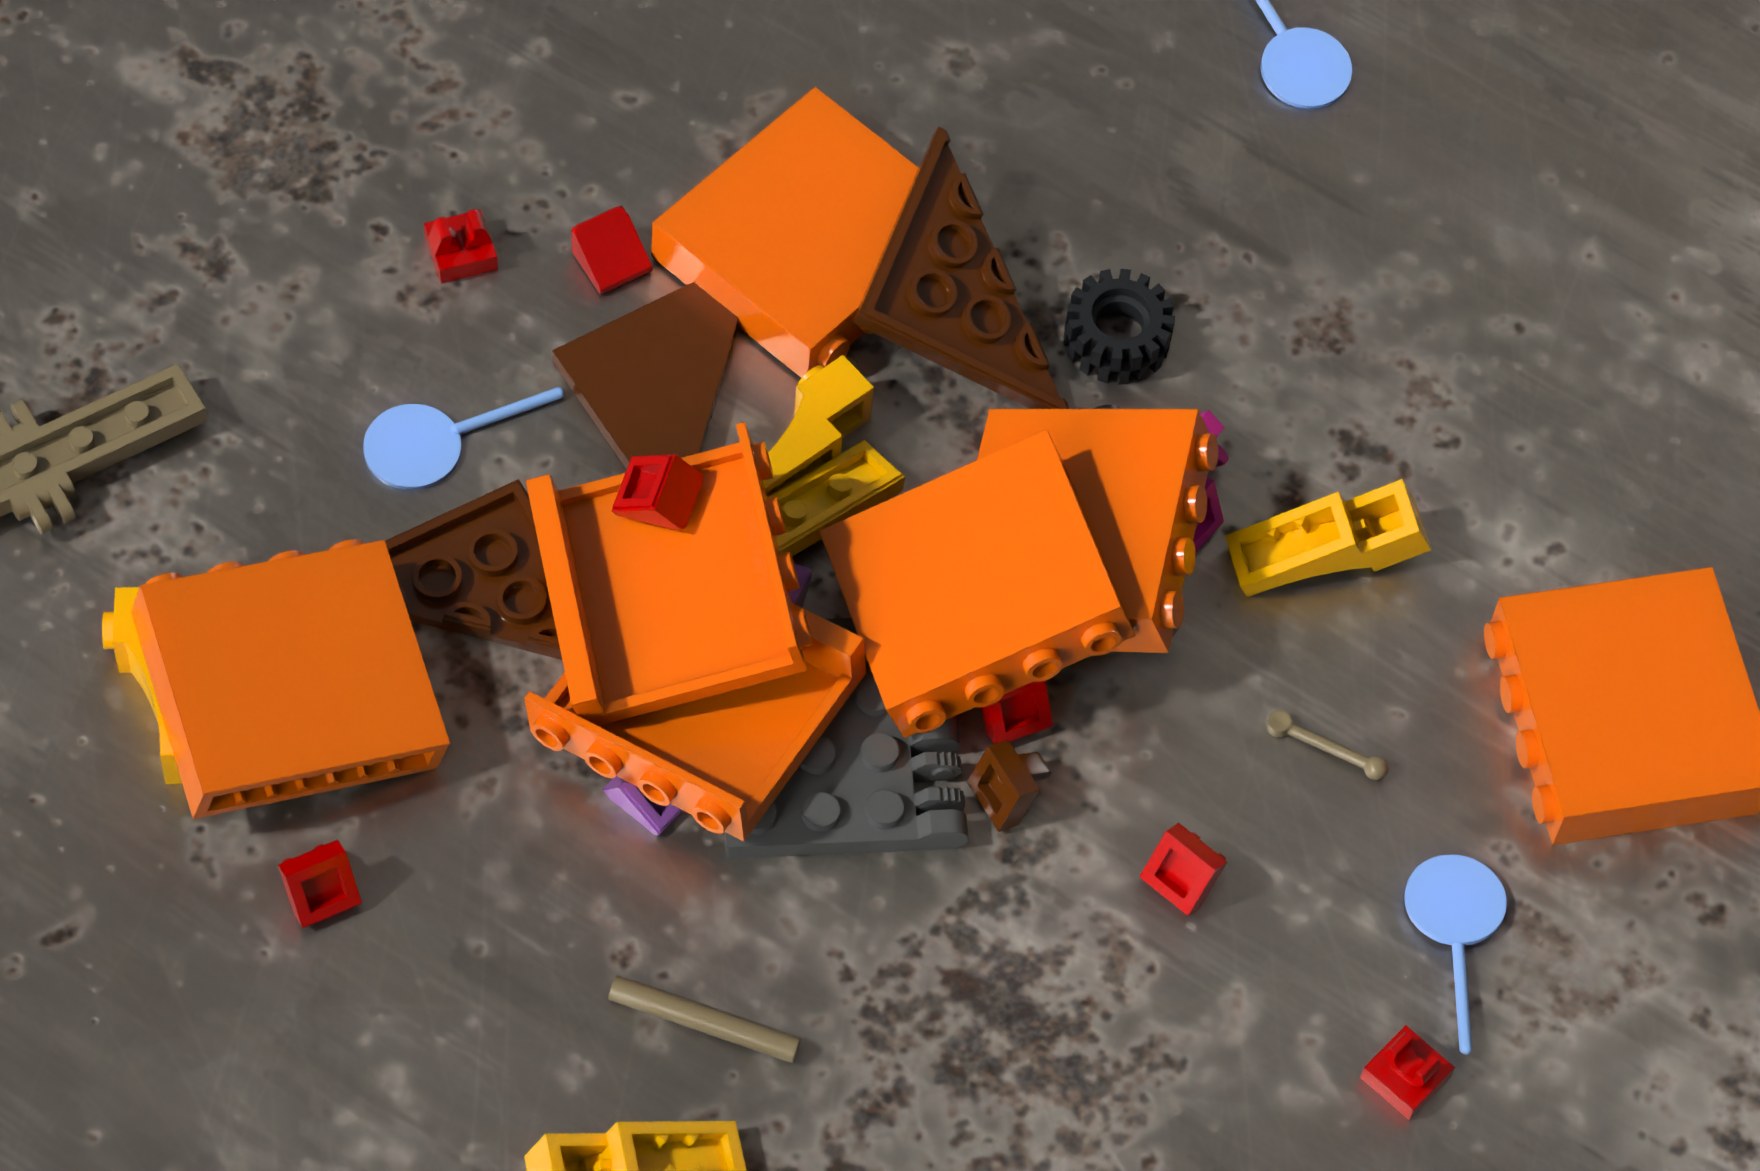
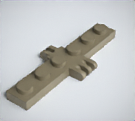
M179 364L172 365L42 426H38L22 399L10 404L12 415L17 421V425L10 427L0 410V517L13 512L18 521H21L30 516L41 535L53 530L51 520L45 509L53 506L63 524L76 519L73 508L68 501V498L76 495L73 483L207 422L206 408Z

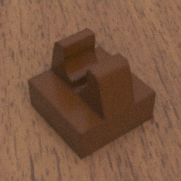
M1009 740L987 746L967 783L998 832L1020 824L1034 799L1040 793V788L1036 782L1050 777L1052 772L1039 752L1017 754Z

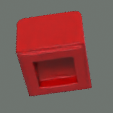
M622 205L572 228V253L600 295L652 272V264L630 216Z
M676 454L632 456L611 512L620 517L669 529H685L703 484V475Z

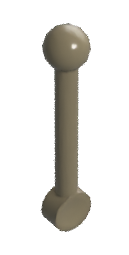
M1276 710L1268 717L1267 731L1274 737L1282 738L1290 735L1364 769L1366 776L1372 780L1383 779L1388 773V764L1383 757L1375 755L1368 758L1292 723V717L1286 711Z

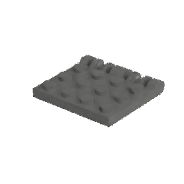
M852 618L826 619L858 635ZM865 655L867 673L745 842L724 832L726 859L942 850L959 848L969 841L967 816L962 812L966 807L964 791L954 787H927L914 794L913 782L950 780L951 778H956L962 772L961 758L957 756V753L953 754L960 748L957 715L945 720L940 727L933 731L915 733L904 738L885 709Z

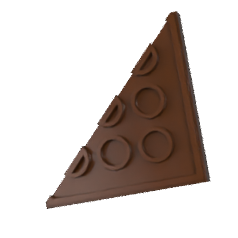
M938 127L932 135L852 323L1029 409H1069L1065 398H1060L1048 371L1050 364L1032 323H1027L1014 294L1017 289L1000 250L997 247L994 249L981 218L984 214L966 173L961 174L949 147L951 139L947 130Z
M692 282L552 350V362L626 470L632 456L676 454L682 458L702 452L708 424L714 412L726 363L738 330V317L695 282Z
M519 479L385 540L411 621L562 660L529 495Z

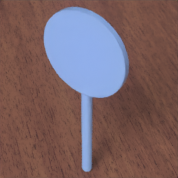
M1255 0L1277 34L1267 44L1261 59V74L1266 86L1273 95L1288 105L1303 109L1326 107L1340 99L1346 92L1352 77L1351 60L1343 45L1331 35L1317 29L1300 27L1287 30L1269 0Z
M556 387L455 424L446 414L427 405L404 404L390 408L380 414L366 431L363 443L365 461L370 471L380 481L391 487L402 490H421L432 487L445 480L456 468L461 456L460 434L559 400L564 397L565 391L561 387Z
M1440 855L1424 861L1412 872L1406 884L1404 902L1409 918L1423 934L1437 942L1452 945L1459 1050L1462 1054L1466 1055L1472 1051L1465 946L1484 941L1497 931L1505 916L1507 899L1501 881L1483 863L1462 855Z

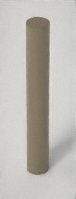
M618 975L615 977L609 992L608 1000L790 1063H794L801 1044V1038Z

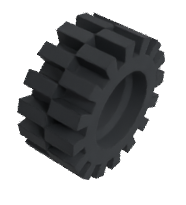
M1110 269L1100 271L1098 283L1090 275L1083 280L1082 289L1076 287L1071 295L1064 328V346H1069L1068 356L1072 363L1081 359L1079 370L1088 376L1093 368L1099 370L1097 381L1107 383L1109 374H1117V385L1128 384L1130 373H1134L1139 382L1147 378L1149 368L1156 372L1162 366L1163 358H1167L1175 323V316L1172 315L1174 306L1171 298L1164 300L1165 289L1159 283L1151 290L1149 289L1150 277L1143 273L1140 274L1136 282L1129 280L1131 273L1129 269H1120L1119 279L1112 278ZM1107 315H1123L1136 321L1141 326L1142 331L1138 336L1132 338H1114L1103 333L1097 327L1096 322L1099 318Z

